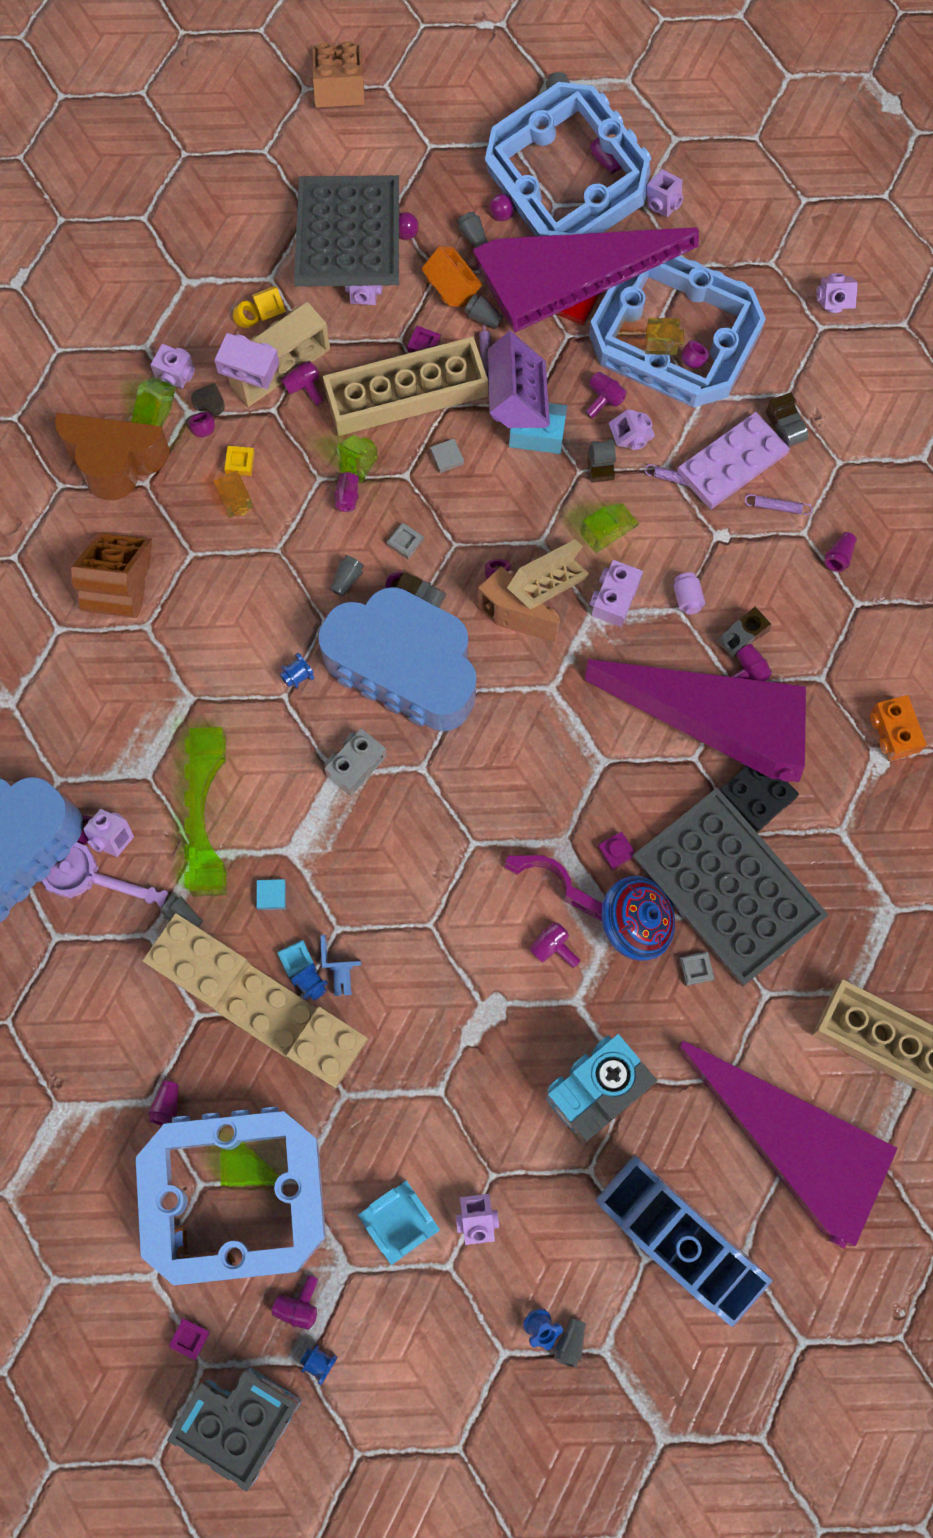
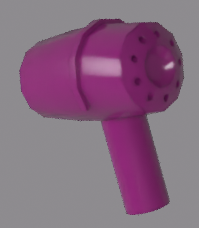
M310 360L299 366L297 365L296 368L281 378L290 395L305 388L316 406L325 401L313 383L320 378L315 364Z
M600 371L591 378L589 387L599 397L590 405L585 413L593 419L607 402L614 407L619 406L624 401L627 391L618 381L613 380Z
M351 472L340 474L336 491L334 492L335 508L342 512L354 511L359 499V478Z
M748 644L736 653L743 669L731 677L766 681L773 672L767 663V659H764L752 644Z
M554 921L542 930L541 934L529 947V950L542 963L555 952L572 968L576 967L581 961L564 944L569 938L567 930L561 924Z
M308 1275L298 1299L279 1295L274 1302L272 1315L290 1324L292 1327L309 1330L317 1318V1307L309 1304L318 1279Z

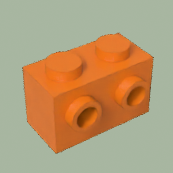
M439 246L422 267V271L427 276V281L438 290L442 301L451 307H465L483 285L454 247Z
M909 695L879 702L871 710V724L874 729L878 730L880 749L883 754L887 755L889 761L918 754L927 746Z

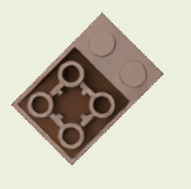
M348 41L342 43V45L321 43L318 46H313V85L316 108L365 105L361 43L356 44L355 42Z
M501 566L478 587V608L497 626L552 642L558 639L560 620L559 615L553 608H546L543 604H540L530 610L507 589L515 576L514 572L510 570L507 572ZM526 591L533 599L535 598L534 593Z

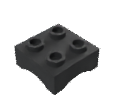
M748 766L720 789L757 833L799 795L789 782L771 779Z

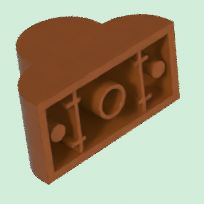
M56 413L55 427L69 457L78 465L89 490L100 499L118 500L127 496L135 488L139 475H150L159 471L169 458L170 448L162 426Z
M103 532L97 534L71 566L72 585L74 590L78 591L79 608L82 612L137 618L139 616L144 596L145 577L150 564L152 539Z

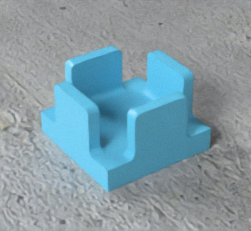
M407 1180L395 1189L393 1188L358 1215L366 1230L391 1265L440 1231Z

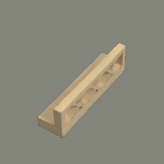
M574 539L522 566L513 577L507 589L531 610L585 580L589 573L574 560L583 546ZM566 567H568L574 573L567 572ZM553 576L561 578L562 581L554 579ZM539 583L547 585L548 589L540 587ZM526 591L534 593L535 598L533 599Z

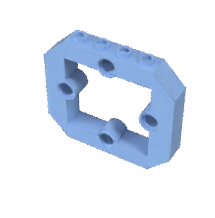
M565 82L556 83L494 125L491 129L485 156L488 173L502 192L511 197L515 210L535 237L603 233L644 205L647 184L651 173V156L645 147L640 148L634 132L630 128L627 130L624 127L622 117L616 110H611L603 92L598 93L592 85ZM579 111L598 135L601 149L605 153L612 154L627 175L608 188L602 184L590 185L584 192L585 203L558 222H555L541 203L542 196L537 179L531 175L522 176L509 158L532 142L540 146L551 144L556 137L555 126ZM613 134L616 135V136H614V137H612V138L607 137V136L613 135ZM527 191H533L531 194H524ZM595 200H602L600 203H592Z
M678 256L608 289L591 320L589 337L601 366L694 408L728 398L762 332L766 318L752 287L747 286L742 281H736L724 276L719 271L706 268L697 261ZM648 277L684 292L688 299L693 302L704 301L738 316L732 329L721 328L714 334L710 355L715 362L706 378L670 363V356L664 349L653 348L646 352L616 338L625 321L635 322L641 318L646 299L642 288ZM720 344H725L729 347H723ZM652 364H657L661 367L656 368L653 367Z
M279 1107L261 1108V1114L249 1115V1110L232 1111V1117L220 1118V1113L203 1114L202 1120L190 1121V1116L172 1118V1123L163 1124L136 1156L141 1258L172 1285L299 1272L326 1238L318 1140L284 1111L279 1112ZM225 1126H232L234 1129L233 1138L230 1141L222 1142L219 1136L221 1129ZM286 1138L288 1172L278 1177L274 1190L279 1200L291 1204L294 1247L251 1251L243 1242L230 1241L220 1248L218 1255L176 1259L174 1217L185 1211L188 1198L183 1189L172 1185L170 1150L213 1145L231 1150L236 1148L241 1142ZM288 1180H296L299 1186L297 1194L292 1197H287L283 1192V1186ZM173 1192L177 1195L178 1203L176 1207L168 1210L164 1206V1198L168 1193ZM236 1247L240 1249L243 1256L241 1262L233 1266L228 1262L227 1256L229 1251Z

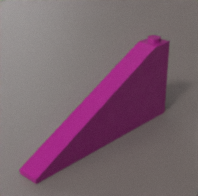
M697 227L501 238L481 244L473 249V254L480 274L513 332L516 333L699 247V230Z
M588 659L585 681L771 779H779L785 782L800 781L805 767L806 686Z
M683 1041L678 1047L679 1052L820 1231L830 1236L828 1241L842 1249H845L846 1245L849 1247L856 1246L898 1148Z

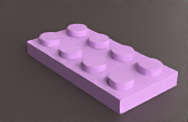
M755 412L679 466L677 473L711 510L786 456L790 448Z

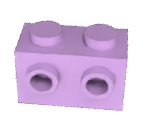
M226 333L216 355L215 364L219 374L268 390L279 365L277 349H274L267 343L259 344L250 341L243 335L235 336Z
M615 560L612 561L610 568L605 567L599 582L603 583L600 592L595 590L590 601V605L593 606L592 616L622 627L640 584L643 571Z

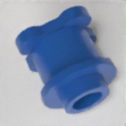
M299 652L295 654L296 660L287 666H281L283 672L280 673L284 683L288 687L293 686L296 689L299 687L298 684L309 678L311 681L315 679L313 670Z
M314 963L291 979L294 987L298 986L304 993L303 998L305 1000L311 998L315 1001L327 991L324 987L328 982L326 980L323 981L317 974Z
M545 1309L531 1311L523 1322V1328L526 1333L532 1335L529 1338V1343L533 1348L540 1346L545 1350L552 1349L556 1338L563 1332V1328L559 1323L553 1324L551 1322V1315Z
M319 1345L315 1349L308 1347L299 1362L304 1366L301 1372L307 1371L318 1378V1384L322 1385L338 1356L334 1354L333 1357H330L319 1350Z

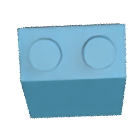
M548 403L550 425L546 428H511L509 447L561 454L567 405Z

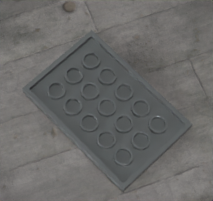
M399 175L299 176L294 268L295 286L399 285Z
M718 788L632 856V859L650 880L654 881L664 891L673 907L742 987L829 916Z

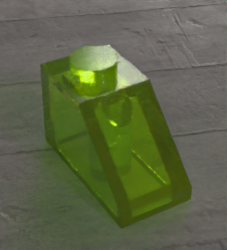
M154 377L139 384L131 422L163 426L171 411L176 386Z
M352 435L339 443L336 448L340 472H351L357 475L359 481L363 483L378 458L377 446L368 438H359Z
M624 504L604 506L582 521L581 535L597 553L637 527L639 523Z
M240 1143L236 1148L230 1150L221 1149L222 1187L275 1185L280 1175L253 1149L246 1148V1143Z

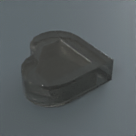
M216 383L198 389L191 395L192 405L198 411H207L216 416L220 415L225 409L223 397Z

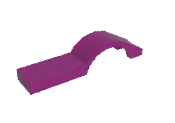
M543 855L507 857L504 868L516 875L525 869L533 867L546 868L555 873L563 883L565 890L564 901L602 922L603 903L572 887L571 878L565 867L555 859Z

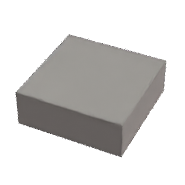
M455 439L430 447V452L440 473L464 465V459Z
M402 522L387 541V546L409 560L423 542L424 536Z
M708 952L680 957L679 960L686 986L715 980Z

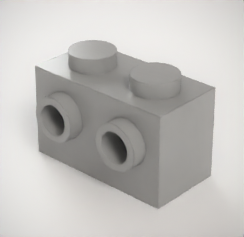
M362 728L356 734L354 732L351 733L344 741L343 749L338 754L336 752L333 753L325 763L326 776L350 796L359 789L387 757L386 748Z

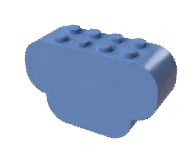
M385 588L376 592L366 605L357 602H347L338 605L328 614L319 631V644L323 662L328 672L336 677L342 686L349 689L354 687L362 691L361 694L371 701L376 699L381 701L389 711L395 714L401 712L409 716L408 719L420 727L426 725L437 731H450L458 728L465 722L476 700V672L473 665L468 661V633L466 627L457 617L403 589Z
M0 778V922L7 918L10 913L9 910L17 902L23 901L29 895L30 889L37 882L44 880L49 875L50 869L57 861H62L68 856L70 848L78 841L82 833L83 818L79 809L51 784L40 778H25L12 786Z
M635 1154L595 1199L596 1203L643 1251L706 1308L715 1312L732 1327L737 1324L773 1282V1279Z

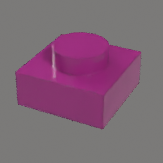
M416 326L408 343L407 352L412 353L438 346L441 334Z
M622 831L600 843L597 847L611 870L630 861L635 854Z
M182 1318L169 1347L193 1360H197L211 1331L186 1318Z

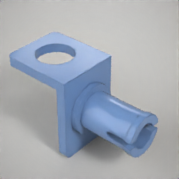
M325 934L320 935L322 968L330 967V970H333L334 996L342 995V983L344 995H352L350 969H353V966H361L362 961L328 963L327 937Z

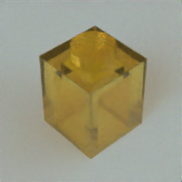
M648 318L645 331V354L677 355L679 345L684 343V329H680V318Z
M238 471L213 481L216 492L229 518L242 516L249 509L253 508L251 497Z

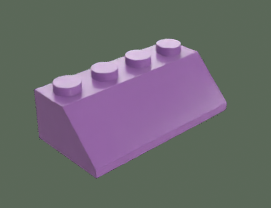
M509 331L488 348L489 412L495 421L502 422L508 428H546L550 425L546 361L512 331Z

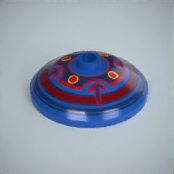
M630 876L614 883L606 893L602 904V923L607 938L613 947L625 957L636 961H647L662 955L670 946L675 933L674 909L664 891L648 878Z

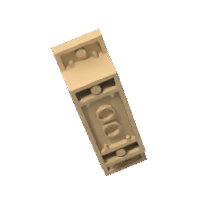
M176 913L143 959L146 965L192 994L198 1001L335 1089L368 1041L367 1037L321 1007L317 1009L251 966L246 958Z

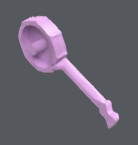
M78 842L70 848L68 856L62 861H57L50 869L49 875L42 880L47 891L69 899L90 890L93 883L145 899L148 904L157 902L160 907H163L169 896L166 890L157 892L154 887L147 889L97 873L99 867L90 848Z

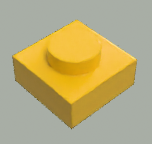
M276 286L252 295L262 321L286 312Z
M228 446L225 473L229 475L252 476L254 448Z

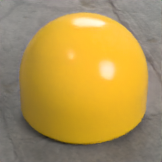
M250 301L239 303L233 310V320L239 327L249 328L256 325L259 321L260 316L257 308ZM243 310L251 312L253 319L248 320L244 316Z

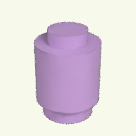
M691 572L678 575L674 579L675 584L673 588L679 610L689 615L700 612L701 608L705 605L700 580Z

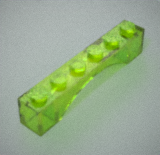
M223 727L189 728V737H185V753L189 754V764H185L184 768L185 780H189V790H185L184 794L185 806L189 807V817H185L184 820L185 834H189V844H185L184 847L185 861H189V872L184 874L185 888L189 889L193 897L227 895V868L210 845L204 817L205 803L210 785L219 769L226 762V734Z

